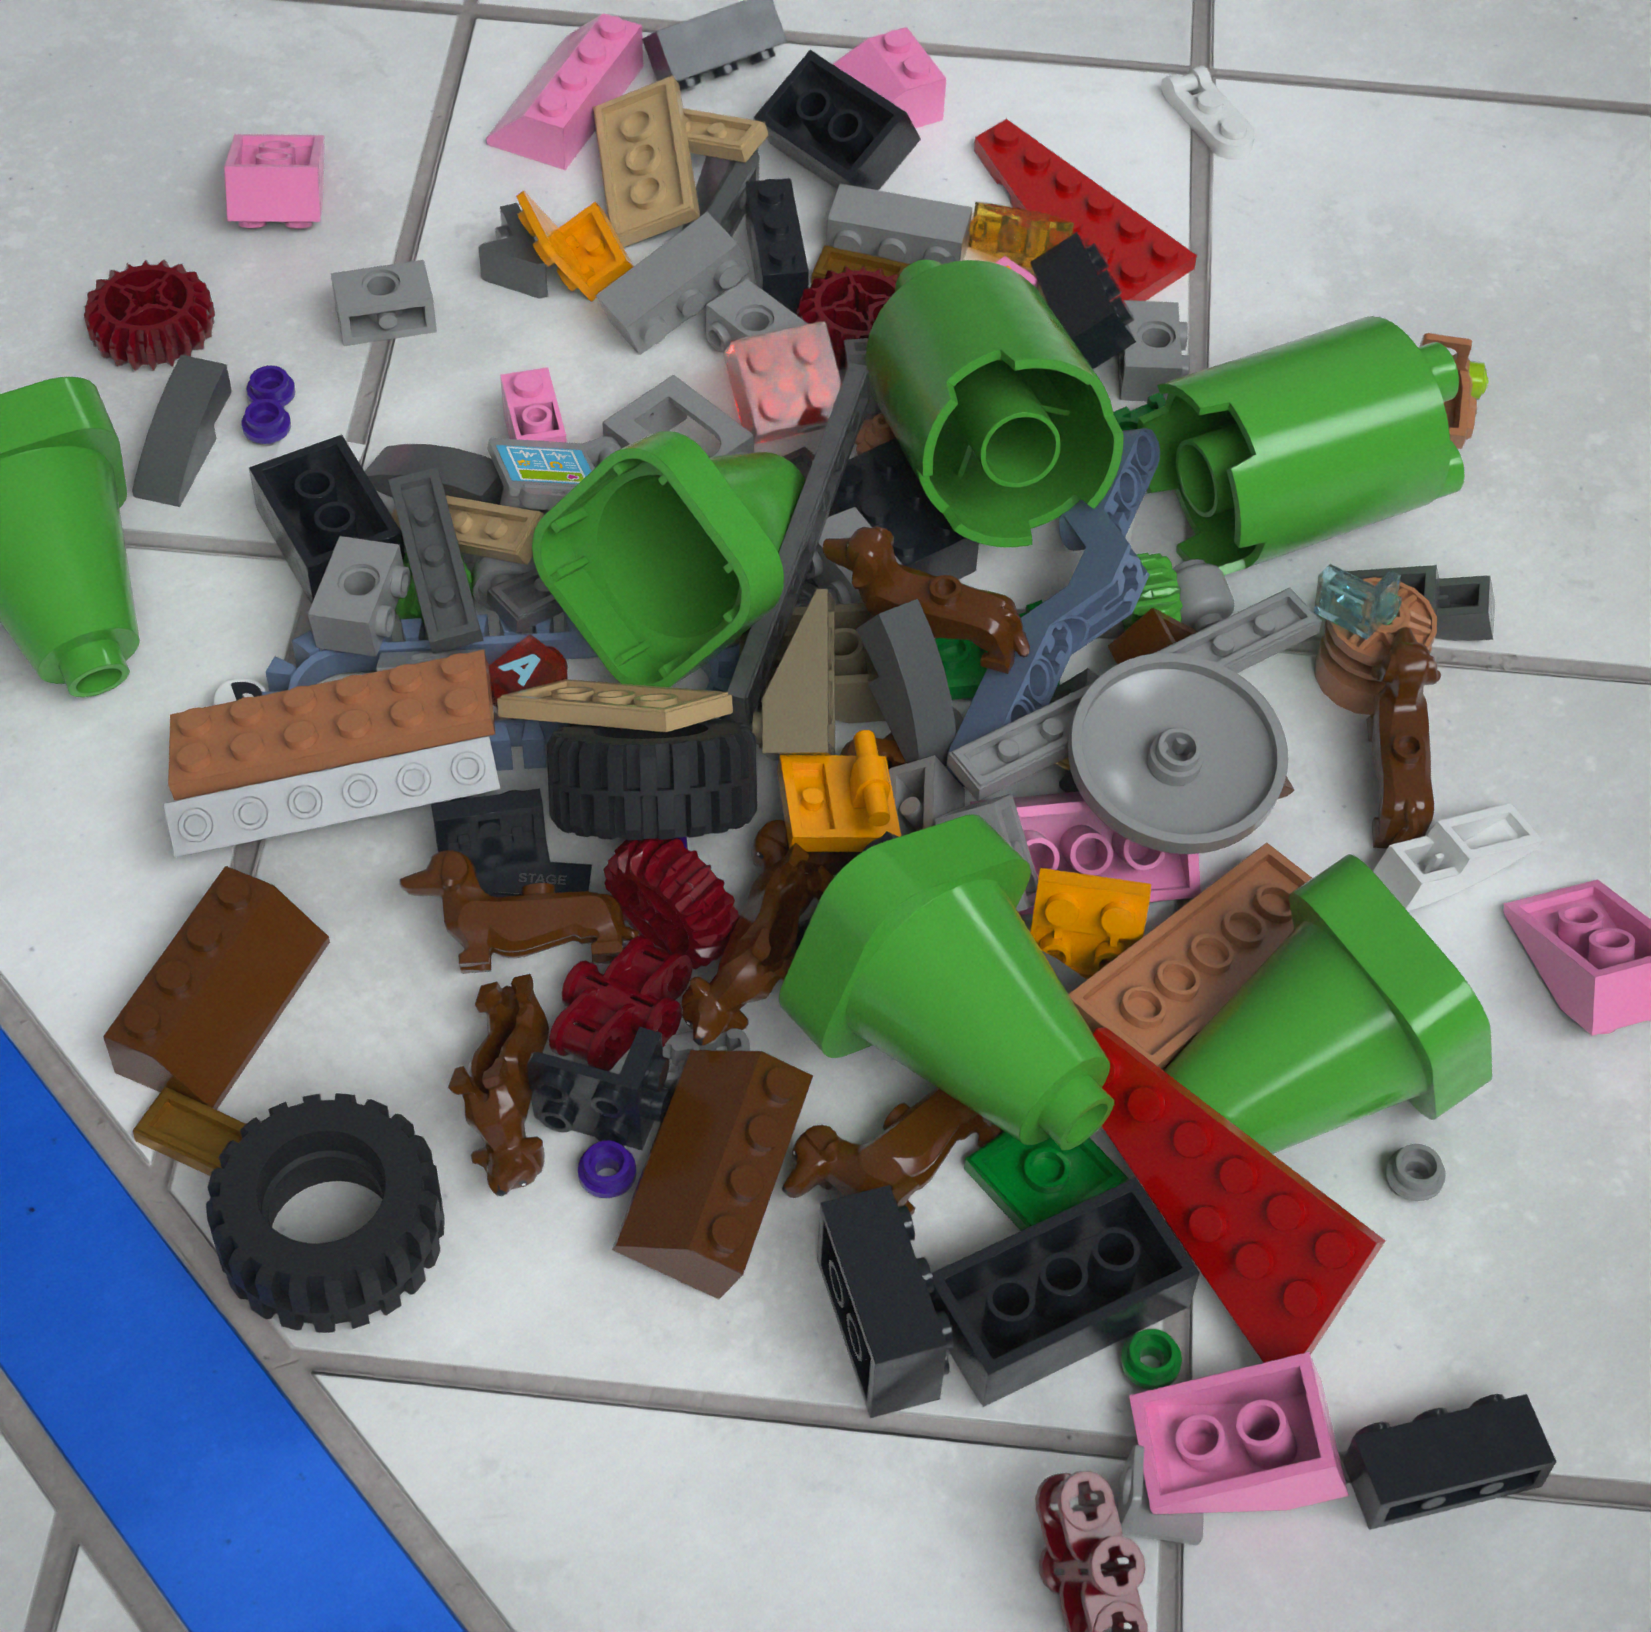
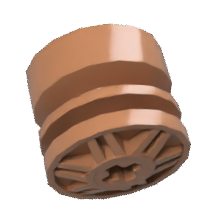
M1372 577L1353 581L1341 588L1330 603L1328 618L1324 625V635L1321 638L1315 660V678L1322 692L1336 705L1351 712L1365 715L1373 714L1374 696L1385 687L1386 683L1373 679L1370 670L1372 667L1381 664L1385 656L1389 655L1392 641L1398 630L1403 627L1410 628L1417 642L1425 645L1431 653L1432 644L1437 634V616L1430 602L1415 588L1393 579Z

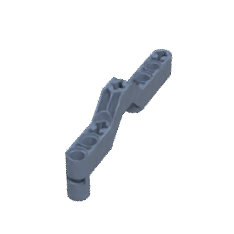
M1142 428L1123 431V453L1117 475L1107 494L1095 509L1080 500L1070 510L1060 516L1059 532L1064 546L1072 551L1084 550L1068 586L1021 617L1023 631L1026 633V638L1030 645L1029 655L1021 657L1015 651V662L1008 674L987 668L950 746L949 752L1048 705L1071 655L1133 613L1150 574L1142 565L1141 560L1125 537L1160 460L1159 441L1151 429ZM947 765L948 771L955 777V779H956L963 787H965V786L963 785V783L958 779V777L953 773V771H952V770L949 768V766Z

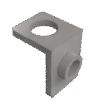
M1133 1445L1119 1476L1118 1516L1122 1527V1534L1199 1545L1203 1538L1204 1513L1153 1514L1150 1510L1143 1475L1144 1446Z

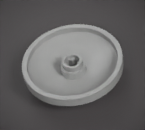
M1154 653L1135 657L1112 667L1096 679L1082 697L1069 732L1068 759L1070 770L1081 796L1090 809L1107 826L1123 837L1144 847L1168 853L1198 854L1216 851L1231 846L1250 835L1265 821L1275 806L1284 786L1288 770V748L1285 734L1274 709L1266 698L1249 681L1233 670L1209 659L1194 655Z

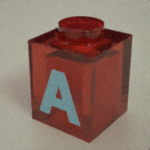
M529 634L489 665L492 704L498 709L497 699L501 698L502 695L568 679L566 659L555 647L546 646Z

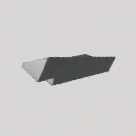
M758 148L746 163L706 156L696 185L700 216L708 212L731 237L734 235L746 212V181H759L760 155H758ZM692 222L684 224L682 230L686 228L688 225H690Z

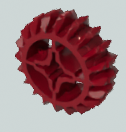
M146 259L141 266L133 267L127 263L124 271L110 270L108 280H96V289L87 293L88 300L86 302L87 305L84 306V319L89 338L93 342L94 347H97L101 352L102 357L112 358L117 366L129 362L134 371L142 365H149L153 371L158 364L167 363L173 367L175 359L180 358L181 355L191 357L192 350L204 349L205 339L212 337L215 310L210 291L207 289L206 283L201 282L197 272H186L183 264H177L170 268L165 259L158 265H150Z
M863 264L860 270L851 271L845 265L842 273L838 274L827 270L824 279L813 278L812 286L803 291V296L797 309V316L812 326L811 356H817L821 366L833 363L837 373L846 368L844 340L869 338L870 331L878 314L895 293L898 274L887 277L884 275L882 268L871 272L867 271Z
M677 838L674 840L626 839L614 850L615 854L608 860V864L603 869L606 878L604 885L606 890L612 894L611 896L616 898L620 904L623 920L627 921L633 929L639 931V936L652 940L655 948L671 955L680 952L689 956L692 961V968L695 970L700 966L706 967L713 960H718L724 953L740 915L738 910L733 907L734 897L725 891L723 887L725 884L724 880L716 877L711 870V865L705 864L698 857L697 851H689L685 848L682 840Z

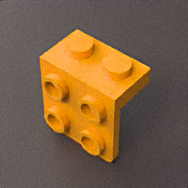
M524 190L516 195L522 211L517 214L518 218L529 234L533 237L536 236L538 239L533 243L535 251L548 267L554 263L558 266L556 271L570 291L573 292L578 288L592 302L597 298L596 295L634 267L605 212L596 202L558 228Z

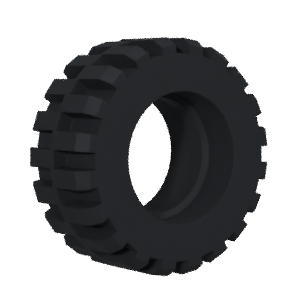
M714 718L669 732L572 724L570 727H561L554 731L547 743L549 816L556 827L565 833H575L576 836H594L599 839L610 840L615 838L627 840L691 838L710 833L728 832V829L744 827L745 824L750 823L757 812L756 737L751 729L742 722L736 723L734 720H718Z
M341 1093L335 1094V1100H321L320 1094L302 1096L303 1103L288 1107L287 1103L283 1102L270 1108V1117L261 1122L257 1117L253 1118L240 1129L242 1140L239 1143L234 1140L227 1143L219 1155L222 1168L217 1167L211 1172L207 1188L210 1200L206 1203L207 1220L222 1271L226 1273L229 1285L238 1298L249 1300L253 1312L264 1319H272L274 1314L277 1313L282 1327L297 1331L302 1330L304 1323L314 1324L316 1333L335 1332V1324L350 1321L352 1329L370 1324L368 1315L378 1310H381L383 1315L387 1316L402 1306L400 1295L404 1291L410 1295L415 1294L426 1281L424 1267L430 1269L435 1266L441 1251L439 1238L444 1235L445 1223L437 1167L433 1164L432 1153L424 1137L415 1135L414 1125L402 1114L395 1113L390 1118L387 1105L372 1099H367L365 1105L358 1104L355 1095ZM332 1181L351 1182L372 1190L382 1198L377 1212L368 1223L355 1233L336 1241L327 1243L299 1242L287 1238L272 1228L274 1220L282 1207L293 1196L316 1184Z

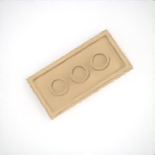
M674 76L667 77L593 107L608 220L622 246L632 245L698 219L700 212L680 86Z
M571 679L505 694L497 699L498 717L669 732L733 713L732 694H728V692Z

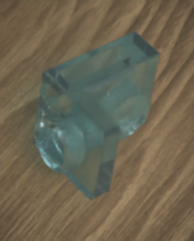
M1329 564L1318 576L1314 613L1367 640L1382 624L1389 625L1399 612L1402 598L1398 596L1401 575L1389 571L1374 586L1355 575Z

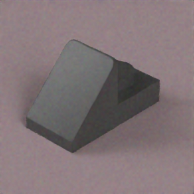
M518 203L501 206V226L495 228L496 241L483 243L478 248L482 279L539 299L548 297L546 264L533 247V243L536 242L534 237L529 234L518 218L517 214L521 212Z

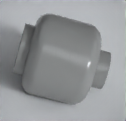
M1200 559L1183 562L1173 568L1177 572V582L1181 588L1180 600L1183 604L1180 610L1181 623L1199 632L1231 616L1234 611V599L1225 576L1219 567L1208 564Z

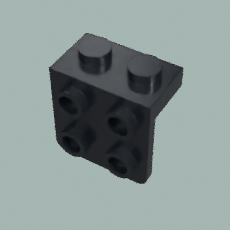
M540 788L525 791L511 790L503 794L469 799L457 798L448 802L431 804L438 852L454 850L469 857L475 866L480 887L490 896L507 897L522 895L492 892L497 858L550 862Z
M639 1027L620 1074L545 1053L533 1052L527 1063L530 1089L533 1092L531 1099L535 1118L549 1129L557 1132L573 1130L593 1136L598 1141H614L622 1146L642 1151L654 1121H662L672 1095L671 1089L665 1088L670 1059L663 1057L662 1033Z

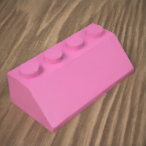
M603 13L566 36L487 136V145L566 170L596 130L593 107L622 96L642 70V25Z
M1079 791L1013 798L1037 878L1039 877L1040 868L1149 883L1151 884L1150 902L1195 898L1201 893L1199 853H1168L1132 842L1115 832L1098 818L1087 805ZM982 800V801H971V802H970V805L975 804V803H979V802H983V801H986V800ZM1034 905L1027 910L1019 911V915L1033 914Z

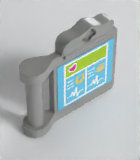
M606 436L585 443L490 438L487 447L507 494L512 497H519L523 506L535 510H551L595 469L593 464L598 466L610 454L621 449L616 439Z

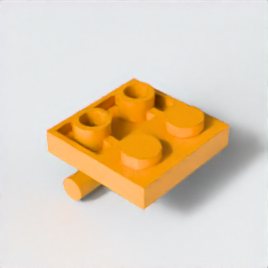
M861 730L854 735L856 756H779L777 775L789 849L797 843L806 852H862L870 842L882 837L886 831L898 837L901 836L886 756L878 755L875 734L872 731Z
M1040 868L1030 933L1042 951L1057 958L1088 980L1143 937L1150 902L1151 884Z

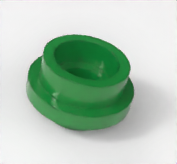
M1145 1329L1133 1334L1125 1342L1121 1353V1366L1127 1378L1137 1386L1145 1389H1157L1169 1386L1178 1377L1182 1366V1354L1177 1343L1169 1334L1158 1329ZM1144 1356H1152L1160 1362L1161 1366L1157 1368L1144 1365L1140 1359Z

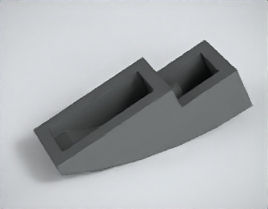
M185 355L180 356L159 400L145 440L132 489L135 498L177 507L181 506L217 439L214 424L232 393L227 364Z
M431 444L386 446L365 470L376 491L393 498L388 479L438 467L446 496L500 505L503 483L492 459L465 450Z
M1437 565L1336 572L1333 598L1341 588L1356 580L1372 577L1397 580L1415 588L1430 602L1437 616V634L1435 639L1493 640L1495 599L1490 575L1439 579Z
M916 599L879 613L856 628L879 675L877 679L868 683L906 764L935 755L944 766H947V755L956 736L952 699L944 666L932 630L919 600Z

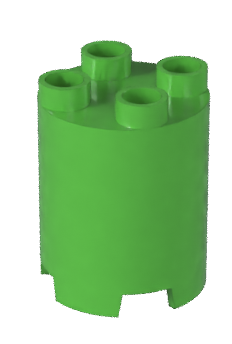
M925 259L908 265L900 273L896 281L895 293L881 309L872 326L866 347L865 366L869 370L871 395L879 406L930 501L944 514L955 532L969 540L994 547L1033 545L1032 528L1058 518L1080 500L1095 509L1107 494L1117 475L1122 459L1124 434L1113 414L1112 404L1104 385L1036 287L1014 270L993 262L963 260L941 264L934 260Z
M1364 317L1158 384L1160 395L1168 394L1165 406L1138 418L1137 429H1151L1155 433L1160 447V460L1148 486L1147 494L1175 490L1185 517L1196 534L1177 544L1176 552L1184 562L1200 559L1208 564L1216 565L1222 570L1224 575L1423 507L1435 499L1458 492L1464 484L1465 472L1463 461L1457 447L1450 440L1448 419L1444 402L1452 400L1456 396L1459 388V375L1454 358L1449 350L1439 342H1432L1417 347L1400 327L1381 317Z

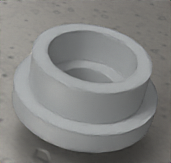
M1410 1144L1397 1150L1390 1157L1386 1167V1177L1391 1188L1397 1194L1409 1200H1429L1440 1192L1445 1182L1446 1173L1440 1156L1426 1145ZM1406 1172H1417L1423 1177V1179L1413 1178Z

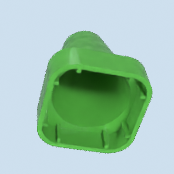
M58 377L0 394V623L42 680L54 684H66L72 696L91 697L110 691L127 679L130 670L126 660L135 653L140 643L120 508L127 498V487L120 442L97 387L91 381L84 378Z
M672 431L656 432L610 454L540 519L532 540L535 567L541 580L608 671L621 684L671 687L706 665L751 628V626L768 614L778 603L784 585V572L779 551L806 479L793 463L774 453L755 452L709 457L695 441L683 434Z
M975 814L961 816L874 845L852 859L833 878L819 900L779 993L781 1008L827 1057L840 1058L870 1046H875L1025 1145L1038 1144L1051 1138L1062 1150L1075 1148L1091 1137L1102 1126L1114 1106V1099L1102 1088L1110 1071V1062L1016 910L1030 879V865L981 816Z
M1348 854L1289 894L1294 931L1164 1069L1168 1075L1274 1154L1407 1100L1425 1117L1435 1120L1492 1080L1491 1027L1479 999L1455 965L1377 875L1359 858Z

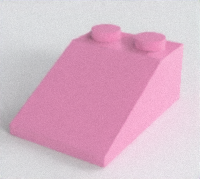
M907 27L870 37L833 63V65L907 112L915 128L943 120L946 77Z
M234 134L224 166L227 221H239V226L245 228L264 227L267 225L266 222H285V226L289 228H307L312 226V222H320L323 204L324 135Z
M1598 879L1504 903V915L1560 1009L1592 1036L1608 1034L1618 1028L1651 1021V919Z
M1310 1352L1129 1395L1138 1445L1144 1446L1143 1473L1150 1510L1153 1514L1291 1510L1349 1496L1323 1384Z

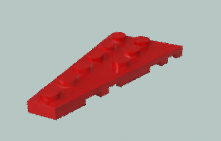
M1008 119L1001 121L975 137L974 152L995 182L1004 185L1011 195V205L1017 213L1023 212L1029 221L1028 229L1044 252L1076 232L1087 247L1095 243L1109 264V267L1106 269L1109 270L1122 292L1115 298L1121 296L1123 300L1146 301L1195 269L1196 254Z
M1107 1027L1096 1028L1093 1035L1110 1062V1071L1102 1088L1114 1099L1113 1109L1102 1124V1128L1262 1362H1270L1310 1352L1311 1355L1386 1240Z

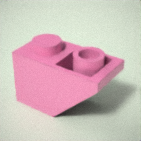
M548 367L501 374L503 412L509 438L567 442Z

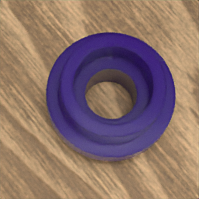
M268 365L256 369L251 374L246 391L248 400L251 403L260 399H271L284 407L293 400L295 385L293 379L283 368Z
M260 399L252 402L246 408L241 421L244 435L252 442L259 444L277 442L283 439L291 429L288 412L280 403L271 399Z
M600 1141L590 1146L581 1156L578 1163V1178L582 1187L591 1195L599 1198H614L624 1194L633 1185L636 1178V1162L633 1155L621 1144L614 1141ZM605 1168H611L617 1172L612 1176L598 1175V1172Z

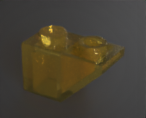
M976 202L973 219L970 224L968 247L1000 259L1006 256L1022 267H1032L1031 261L1072 235L1074 223L1046 213L986 202Z

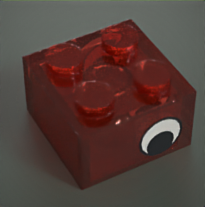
M826 321L733 340L724 351L723 356L741 426L754 435V444L826 428L842 385Z

